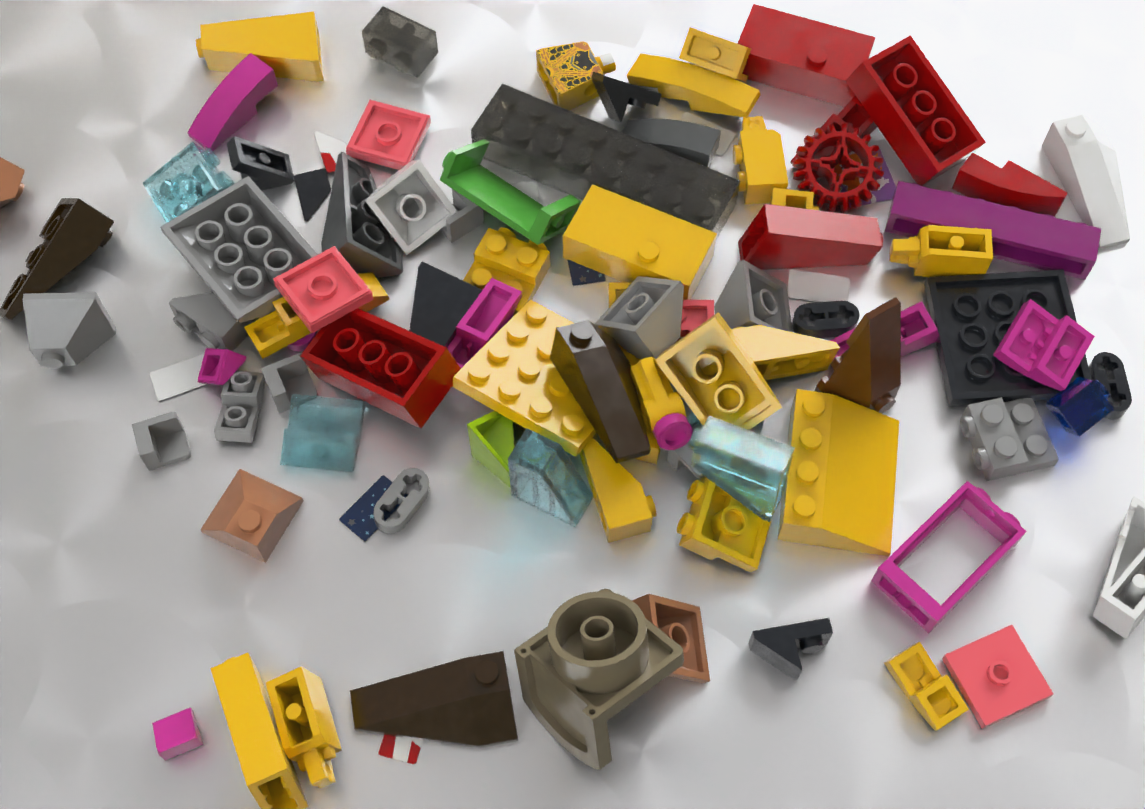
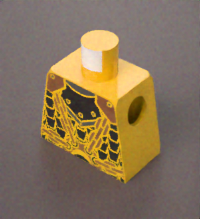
M584 41L536 50L537 72L559 115L599 96L591 79L593 72L605 75L616 71L615 60L611 53L595 57L588 43Z

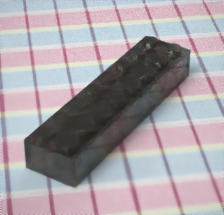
M503 83L471 129L472 143L483 139L490 142L483 159L566 194H571L580 200L585 198L592 184L715 232L717 233L716 240L737 203L740 180Z

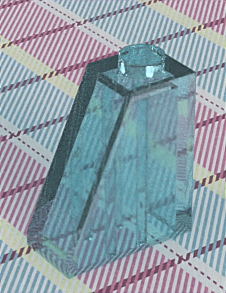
M709 415L702 429L696 427L690 438L688 448L693 450L691 466L761 519L770 522L783 497L795 447Z
M526 428L508 457L511 496L576 528L591 503L593 494L560 444Z

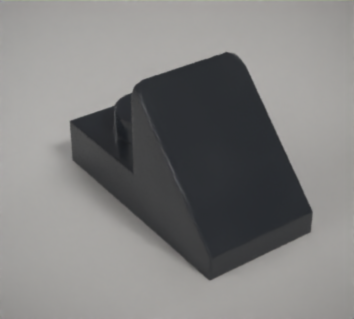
M593 72L591 79L610 119L622 122L627 104L645 109L647 103L655 106L659 105L661 93Z
M233 136L227 143L232 170L240 172L242 179L249 176L261 191L289 185L295 181L289 154Z
M824 618L752 631L748 644L750 651L789 677L798 680L802 672L798 650L801 649L802 653H813L822 650L825 647L824 645H827L833 630L830 619Z

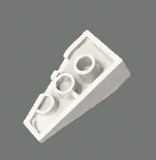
M1084 114L1053 121L1041 146L1064 189L1068 192V196L1083 223L1102 228L1098 250L1129 242L1131 235L1117 152L1104 129Z

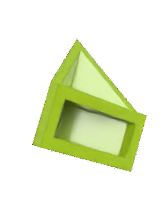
M492 411L468 423L467 428L472 457L507 486L516 487L513 421L496 411Z

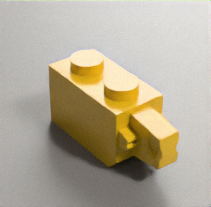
M762 116L743 117L738 145H733L734 165H739L740 172H737L736 175L737 191L743 192L745 205L770 203L773 188L787 189L788 187L781 134L773 129L767 130Z
M927 225L920 228L918 236L909 237V239H893L889 248V262L907 264L909 267L914 268V276L922 277L986 274L993 260L992 229Z
M301 666L266 682L282 747L287 757L297 762L300 771H307L313 786L324 788L335 783L331 759L335 758L336 753L342 751L321 678Z

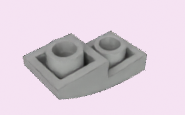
M236 371L224 384L221 392L222 408L214 429L216 441L252 443L262 402L265 380L263 373Z

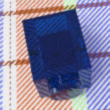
M1078 377L1065 390L1060 391L1045 403L1064 430L1079 437L1114 410V407L1108 401L1110 393L1106 387L1098 380L1093 381Z

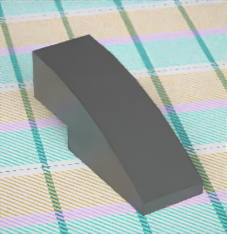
M671 119L627 120L615 148L675 169L678 163L682 162L708 171L719 147L721 130L701 124Z

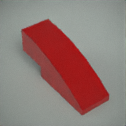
M974 152L971 153L959 169L952 186L953 190L970 198H980L987 202L1008 207L1014 206L1021 210L1048 214L1054 217L1068 192L1010 160L1001 168Z

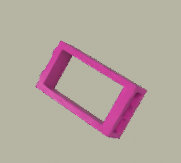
M967 481L878 567L871 581L929 634L1018 544L1027 531L1021 527L1016 517L1008 512H1004L994 504L990 496L983 489L975 487ZM961 508L995 537L1001 545L940 605L899 567L953 513Z

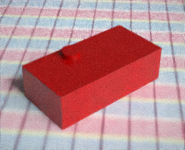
M753 3L737 44L751 48L742 73L748 76L747 80L845 107L855 96L846 80L862 62L871 57L876 37Z
M911 35L862 62L846 80L901 162L920 186H924L960 164L972 152L975 153L986 143Z
M359 308L321 328L300 355L318 379L422 429L452 388L453 377L461 369L447 347Z

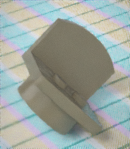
M610 589L584 593L564 602L553 613L548 627L514 649L522 697L526 705L545 729L567 751L584 764L597 770H601L612 761L607 721L684 663L683 648L647 620L637 604L625 596L612 592Z

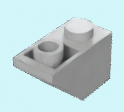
M213 292L173 298L169 302L175 316L173 318L175 324L186 333H190L192 330L198 334L200 340L209 348L234 351L248 336L244 327L255 322L252 319L238 323Z

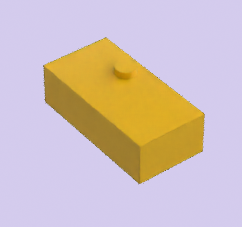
M592 184L563 234V258L621 282H633L638 276L681 281L684 285L683 300H691L714 256L717 233Z

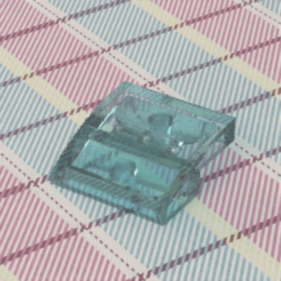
M292 394L288 429H284L280 465L354 472L366 402Z

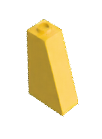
M314 11L200 25L201 38L196 39V47L199 58H205L208 70L231 72L246 56L252 53L273 68L277 78L315 82L324 81L320 37Z
M249 653L229 658L224 663L210 668L246 785L261 809H305L309 807L292 760L287 757L283 750L270 700L259 671Z

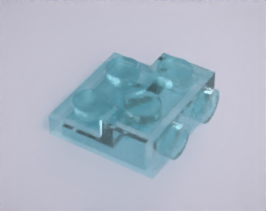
M192 141L143 182L144 187L166 223L235 184L223 170L219 172L217 166L221 162L210 148L207 147L204 150Z

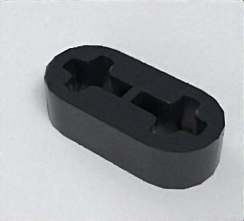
M848 301L806 303L800 305L794 312L792 329L795 333L815 338L838 337L857 327L860 313L858 308ZM838 314H843L844 319H849L848 322L842 323L841 318H837ZM803 317H809V320L814 322L813 326H808Z
M1101 352L1095 355L1088 365L1095 389L1092 400L1098 414L1106 419L1114 420L1125 414L1132 403V396L1122 360L1111 352ZM1100 365H1104L1105 370L1112 371L1108 378L1106 371L1099 369ZM1109 394H1111L1114 402H1119L1117 407L1114 406L1112 401H1106Z

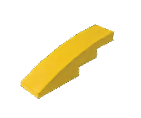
M640 53L626 75L630 84L657 88L658 93L662 94V98L688 101L690 109L693 111L747 118L761 95L758 89L710 69L671 58Z

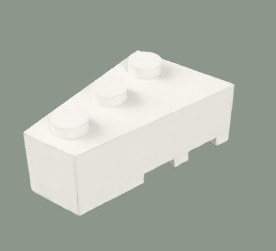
M1133 496L1125 515L1093 613L1094 618L1125 639L1130 636L1145 617V503Z

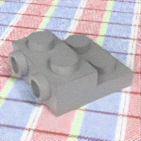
M1001 397L967 405L960 418L961 431L966 438H969L974 449L973 459L975 465L979 470L983 471L986 481L1055 466L1059 460L1032 398L1003 402Z

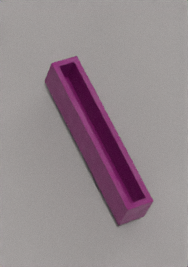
M898 180L884 232L909 238L918 236L920 228L927 225L992 229L993 258L1041 270L1064 269L1066 276L1086 280L1097 261L1102 228Z

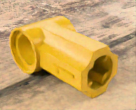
M654 358L641 359L630 368L632 380L641 400L640 406L644 423L649 433H653L655 424L666 415L679 413L686 417L684 404L679 393L673 392L667 376Z

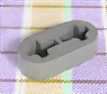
M409 468L402 471L377 501L373 515L376 526L382 532L393 534L402 530L429 495V479L422 470ZM418 480L420 491L418 492L413 489L406 498L403 497L407 491L406 482L413 484ZM397 504H400L397 509V517L399 519L390 518L387 522L384 521L383 511L391 512Z

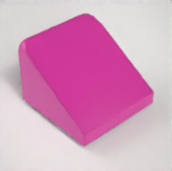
M206 348L197 382L224 385L245 362L247 356L228 349Z
M191 707L152 723L158 754L165 761L204 745Z

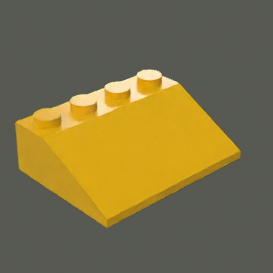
M797 389L790 412L777 540L890 556L899 420L834 394Z

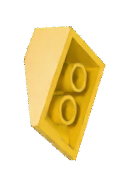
M719 312L655 359L658 366L720 450L782 408L749 354Z

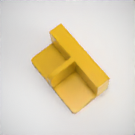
M690 27L679 58L746 82L748 76L742 73L751 48Z

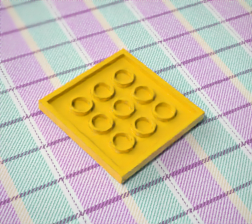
M531 299L453 377L452 387L575 457L597 433L550 360L556 328L574 323ZM621 349L629 360L631 367L641 360Z

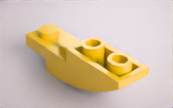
M358 273L359 277L373 294V300L359 307V309L368 312L390 300L388 294L373 273ZM284 297L272 302L275 311L244 327L262 359L311 333Z

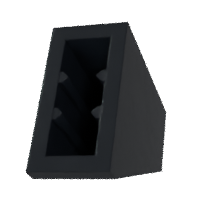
M422 261L418 266L409 331L444 347H448L456 336V326L482 292V289Z

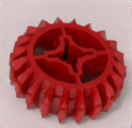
M831 123L827 127V134L821 128H817L814 132L815 138L807 135L804 138L805 146H798L796 153L801 158H795L792 166L800 170L793 173V179L797 181L804 180L797 186V190L814 192V198L818 200L816 206H819V210L824 203L829 204L828 212H834L836 206L839 205L843 214L847 213L849 203L857 210L862 206L861 199L869 202L873 197L870 191H877L880 187L876 180L883 177L884 171L876 167L881 166L884 160L882 157H873L879 151V145L869 147L868 143L872 137L869 134L865 135L863 139L858 137L860 133L859 127H856L852 133L847 132L848 126L846 123L841 125L839 131H836L834 124ZM828 146H836L832 156L821 157L820 160L812 159L819 150ZM847 148L858 155L863 166L860 165V162L854 161L849 157ZM840 156L839 164L842 165L841 169L843 171L836 182L837 173L833 172L835 169L833 166ZM812 171L827 180L828 190L816 181ZM856 177L863 178V182L855 189L840 192L842 182L855 180Z

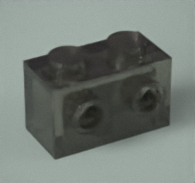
M384 6L361 31L365 53L373 59L382 60L394 66L402 73H408L417 78L438 54L436 31Z

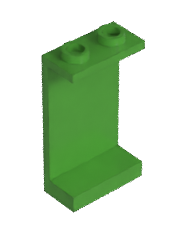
M486 139L451 150L444 158L442 163L444 170L440 177L441 182L537 245L564 232L581 203L579 199L570 194L547 206H543L480 165L490 143Z

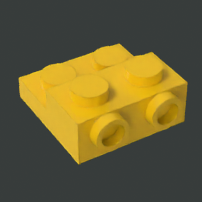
M500 227L498 231L488 228L473 253L474 262L463 281L483 290L490 279L494 278L522 291V297L513 314L514 316L530 299H533L551 266L550 251L547 250L543 243L537 245L531 240L527 243L517 239L515 233L508 228Z
M713 471L700 480H695L687 494V500L692 502L690 511L682 515L677 525V533L682 535L679 546L709 560L719 557L748 572L757 570L776 502Z

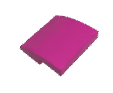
M1030 299L1022 305L993 356L1026 377L1050 388L1063 391L1068 386L1095 336L1066 315L1058 320Z

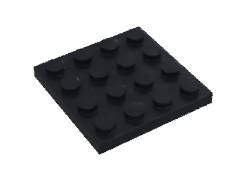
M1064 269L927 277L924 286L930 315L939 332L936 344L949 406L970 405L1001 397L1003 402L1024 398H1032L1033 401L1068 399L1071 394H1078L1081 398H1091L1095 389L1086 354L1068 386L1063 391L1036 382L993 356L1022 305L1030 299L1058 320L1067 315L1077 322Z

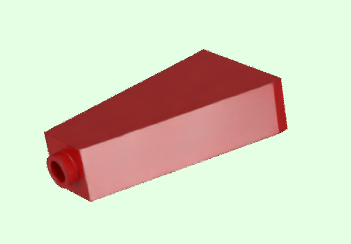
M764 204L738 241L741 261L745 260L761 270L867 265L883 247V234L880 232L878 218Z

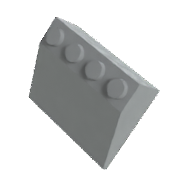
M249 176L160 227L164 235L238 323L263 317L275 311L272 302L283 296L275 287L273 278L318 255Z

